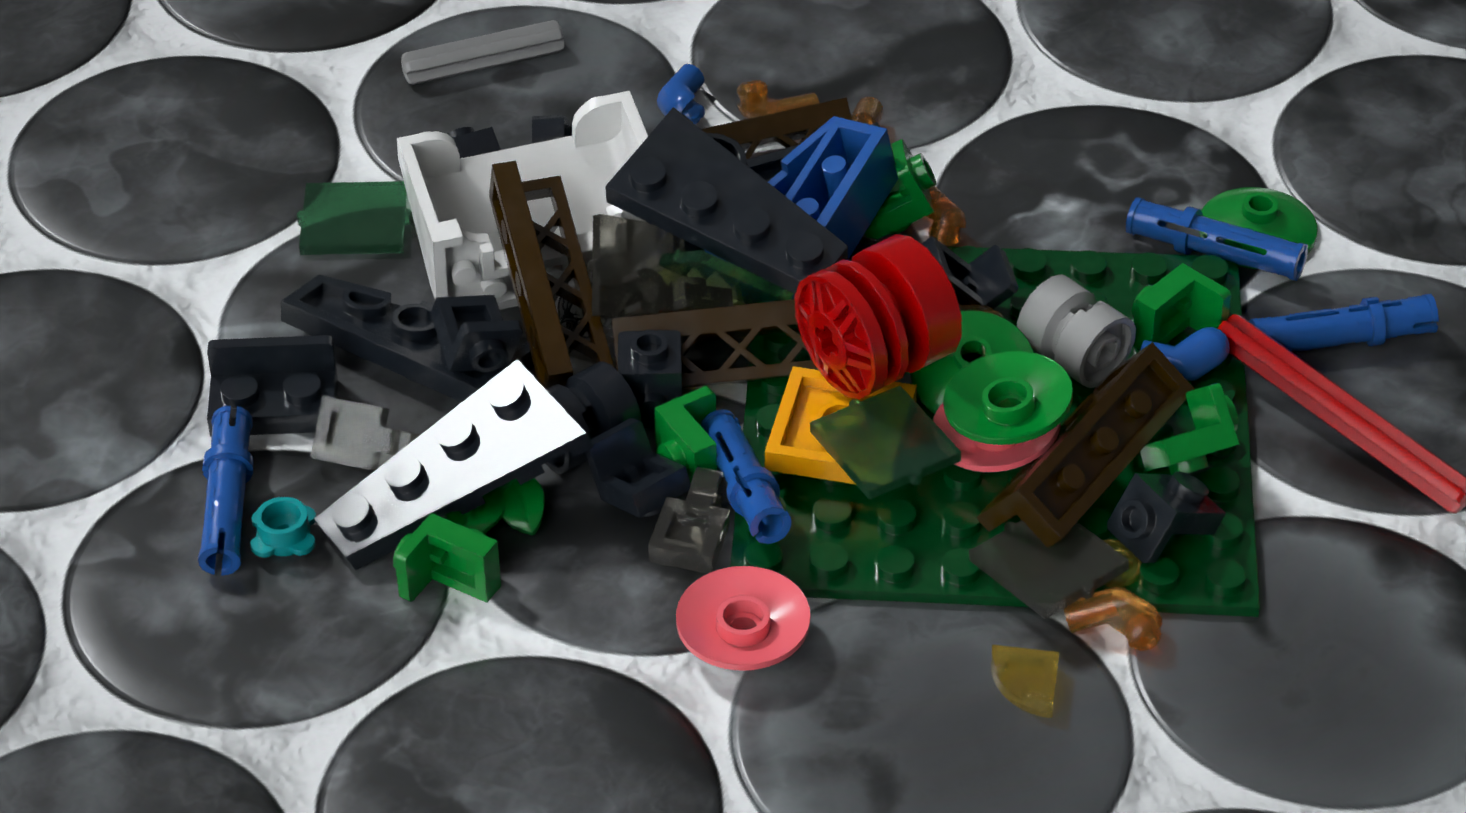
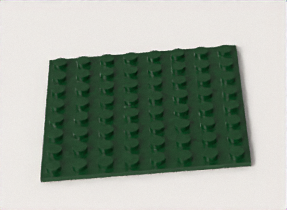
M858 243L856 247L868 248L874 244ZM946 246L968 264L989 249L974 246ZM1001 248L1006 252L1018 284V291L990 312L1008 320L1017 327V320L1021 309L1031 293L1050 277L1063 274L1093 293L1097 302L1101 300L1133 321L1134 317L1131 314L1134 300L1140 291L1148 285L1156 284L1181 263H1184L1230 291L1231 300L1228 318L1232 314L1242 316L1238 264L1215 255L1197 256L1096 252L1091 250L1062 251L1036 250L1032 248ZM756 290L755 303L792 300ZM1188 326L1169 341L1167 345L1175 346L1197 330ZM785 333L758 335L751 343L750 353L765 365L779 364L783 362L797 343ZM1133 346L1130 355L1126 360H1128L1130 357L1138 353L1140 350ZM803 349L793 362L812 359L809 353ZM978 353L962 355V358L969 363L983 357ZM1228 353L1227 358L1219 366L1198 380L1188 381L1194 389L1216 383L1221 384L1224 395H1227L1232 400L1237 411L1238 428L1236 435L1239 445L1206 454L1209 467L1187 473L1206 485L1209 490L1207 496L1226 513L1215 534H1172L1155 563H1142L1107 529V521L1135 473L1171 475L1168 466L1146 471L1141 453L1139 452L1070 531L1049 548L1042 543L1017 514L989 532L976 517L1023 466L1000 472H978L952 464L940 454L935 446L932 434V422L935 414L926 408L916 395V406L891 490L771 471L779 484V500L791 517L790 530L778 542L771 544L760 543L756 540V535L754 537L751 535L745 517L735 512L730 567L753 566L777 572L794 582L802 590L806 598L1259 617L1260 603L1245 365ZM905 371L903 378L895 382L912 384L910 372ZM789 377L747 381L743 432L755 451L758 461L764 468L765 449ZM1070 377L1073 388V402L1070 411L1062 420L1061 425L1096 387H1085ZM1187 399L1147 444L1195 430Z

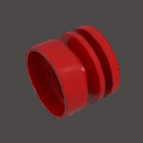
M895 234L857 253L852 257L851 261L843 259L827 269H822L809 275L799 282L794 296L795 317L800 335L814 365L831 386L844 396L858 400L903 378L905 371L913 373L955 352L962 337V315L954 288L943 267L928 248L911 236Z

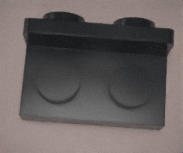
M331 336L218 339L208 342L207 355L211 380L207 422L210 437L212 436L211 420L213 413L224 406H231L230 426H235L237 406L244 408L251 414L253 426L250 435L335 432L338 375L334 343Z

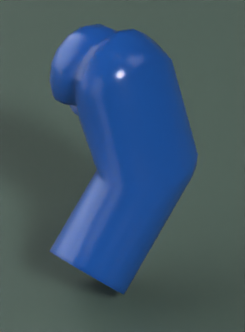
M684 64L663 86L658 94L657 106L664 116L674 107L695 125L704 117V107L693 99L696 96L695 93L704 84V76L699 68L691 64Z
M1214 327L1202 328L1175 346L1153 342L1187 381L1198 380L1219 366L1229 353L1227 336L1221 330ZM1144 340L1141 350L1151 344L1152 341Z

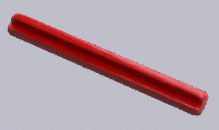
M1232 314L1219 325L1218 329L1228 338L1230 355L1449 513L1457 514L1466 507V476L1242 316Z

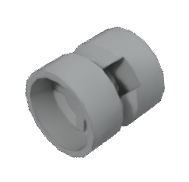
M1063 274L1052 276L1042 282L1025 302L1017 320V328L1025 335L1034 352L1056 361L1066 370L1071 378L1088 388L1097 387L1110 371L1125 362L1135 342L1136 328L1131 319L1101 300L1097 302L1093 293Z

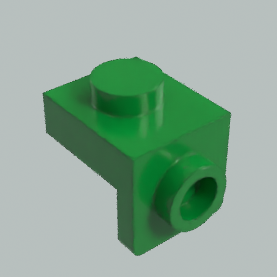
M903 139L891 144L898 180L864 233L870 243L886 235L898 234L906 230L913 222L934 213L929 189L937 185L933 171L922 153L915 156L911 154Z
M1181 263L1156 284L1144 287L1134 300L1131 310L1136 328L1133 346L1141 350L1144 340L1167 344L1188 326L1197 331L1205 327L1218 329L1223 320L1226 321L1229 316L1230 291L1216 281Z
M1220 383L1186 392V399L1195 430L1146 444L1140 451L1146 471L1168 466L1171 475L1177 471L1191 473L1209 467L1206 454L1239 445L1236 435L1238 428L1237 411L1232 400L1227 395H1224Z
M708 386L701 387L655 407L656 454L686 467L692 489L689 492L695 499L717 489L716 443L701 427L702 420L711 412L716 411V395Z
M433 513L429 514L413 534L408 533L405 535L395 550L393 566L396 569L399 597L410 602L416 599L431 580H435L486 603L501 587L498 541L477 529L466 528Z

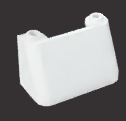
M630 91L598 96L588 100L574 114L572 136L460 158L454 139L448 134L438 131H427L397 138L398 160L429 283L435 299L436 297L495 295L500 310L518 306L489 199L492 164L515 160L522 182L561 175L592 288L598 289L640 280V276L655 273L666 264L670 254V233L606 201L605 186L648 137ZM551 198L527 201L532 221L545 227L555 213ZM558 226L554 233L561 237ZM544 245L541 249V254L546 272L559 279L569 265L568 259L563 254ZM572 278L568 285L575 288V284Z

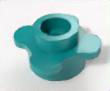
M276 497L264 502L251 518L252 525L257 528L256 537L250 542L252 552L262 558L270 557L273 554L276 556H290L293 554L301 556L310 553L316 546L315 537L310 534V526L316 522L314 519L316 517L314 509L291 497Z

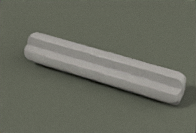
M549 20L405 52L401 58L402 70L408 84L415 85L561 52L564 49V35L558 21Z

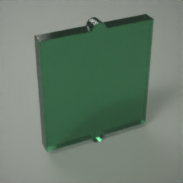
M404 181L306 183L303 210L297 212V222L301 227L299 240L300 255L404 253L406 225L412 222L411 210L407 209L408 196Z
M676 250L675 253L662 254L658 264L663 268L744 304L792 300L794 293L703 250L687 252Z
M900 385L863 401L853 399L849 402L848 407L810 422V432L869 500L908 483L919 485L922 482V477L961 461V451Z

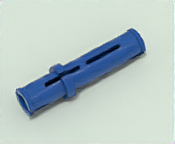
M1136 197L1130 206L1126 219L1127 233L1142 235L1174 245V250L1177 253L1189 255L1192 251H1196L1206 255H1215L1239 265L1282 275L1294 281L1300 278L1307 259V244L1294 243L1254 231L1253 229L1203 216L1201 209L1190 206L1186 207L1183 211ZM1170 222L1207 233V238L1170 229L1167 227V223ZM1230 239L1262 248L1267 253L1262 255L1225 244V240Z
M1423 294L1406 299L1379 301L1378 297L1363 298L1360 304L1349 307L1329 308L1278 317L1253 318L1249 322L1289 351L1297 352L1367 342L1368 346L1383 345L1386 339L1397 336L1436 333L1438 330L1436 322H1439V315L1433 295Z
M231 406L221 407L213 413L211 420V448L205 452L202 468L203 475L208 482L198 563L202 570L214 575L216 555L222 554L221 576L234 573L241 564L240 547L245 483L253 475L254 459L248 451L253 419L247 410L238 406L235 426L229 425Z
M723 409L711 412L702 420L701 427L716 443L717 466L728 484L726 489L727 498L735 512L745 517L751 535L753 537L756 535L755 538L758 542L765 544L778 542L787 535L791 527V517L779 500L780 489L778 482L771 471L761 466L755 451L741 429L737 416L734 418V414L731 411Z

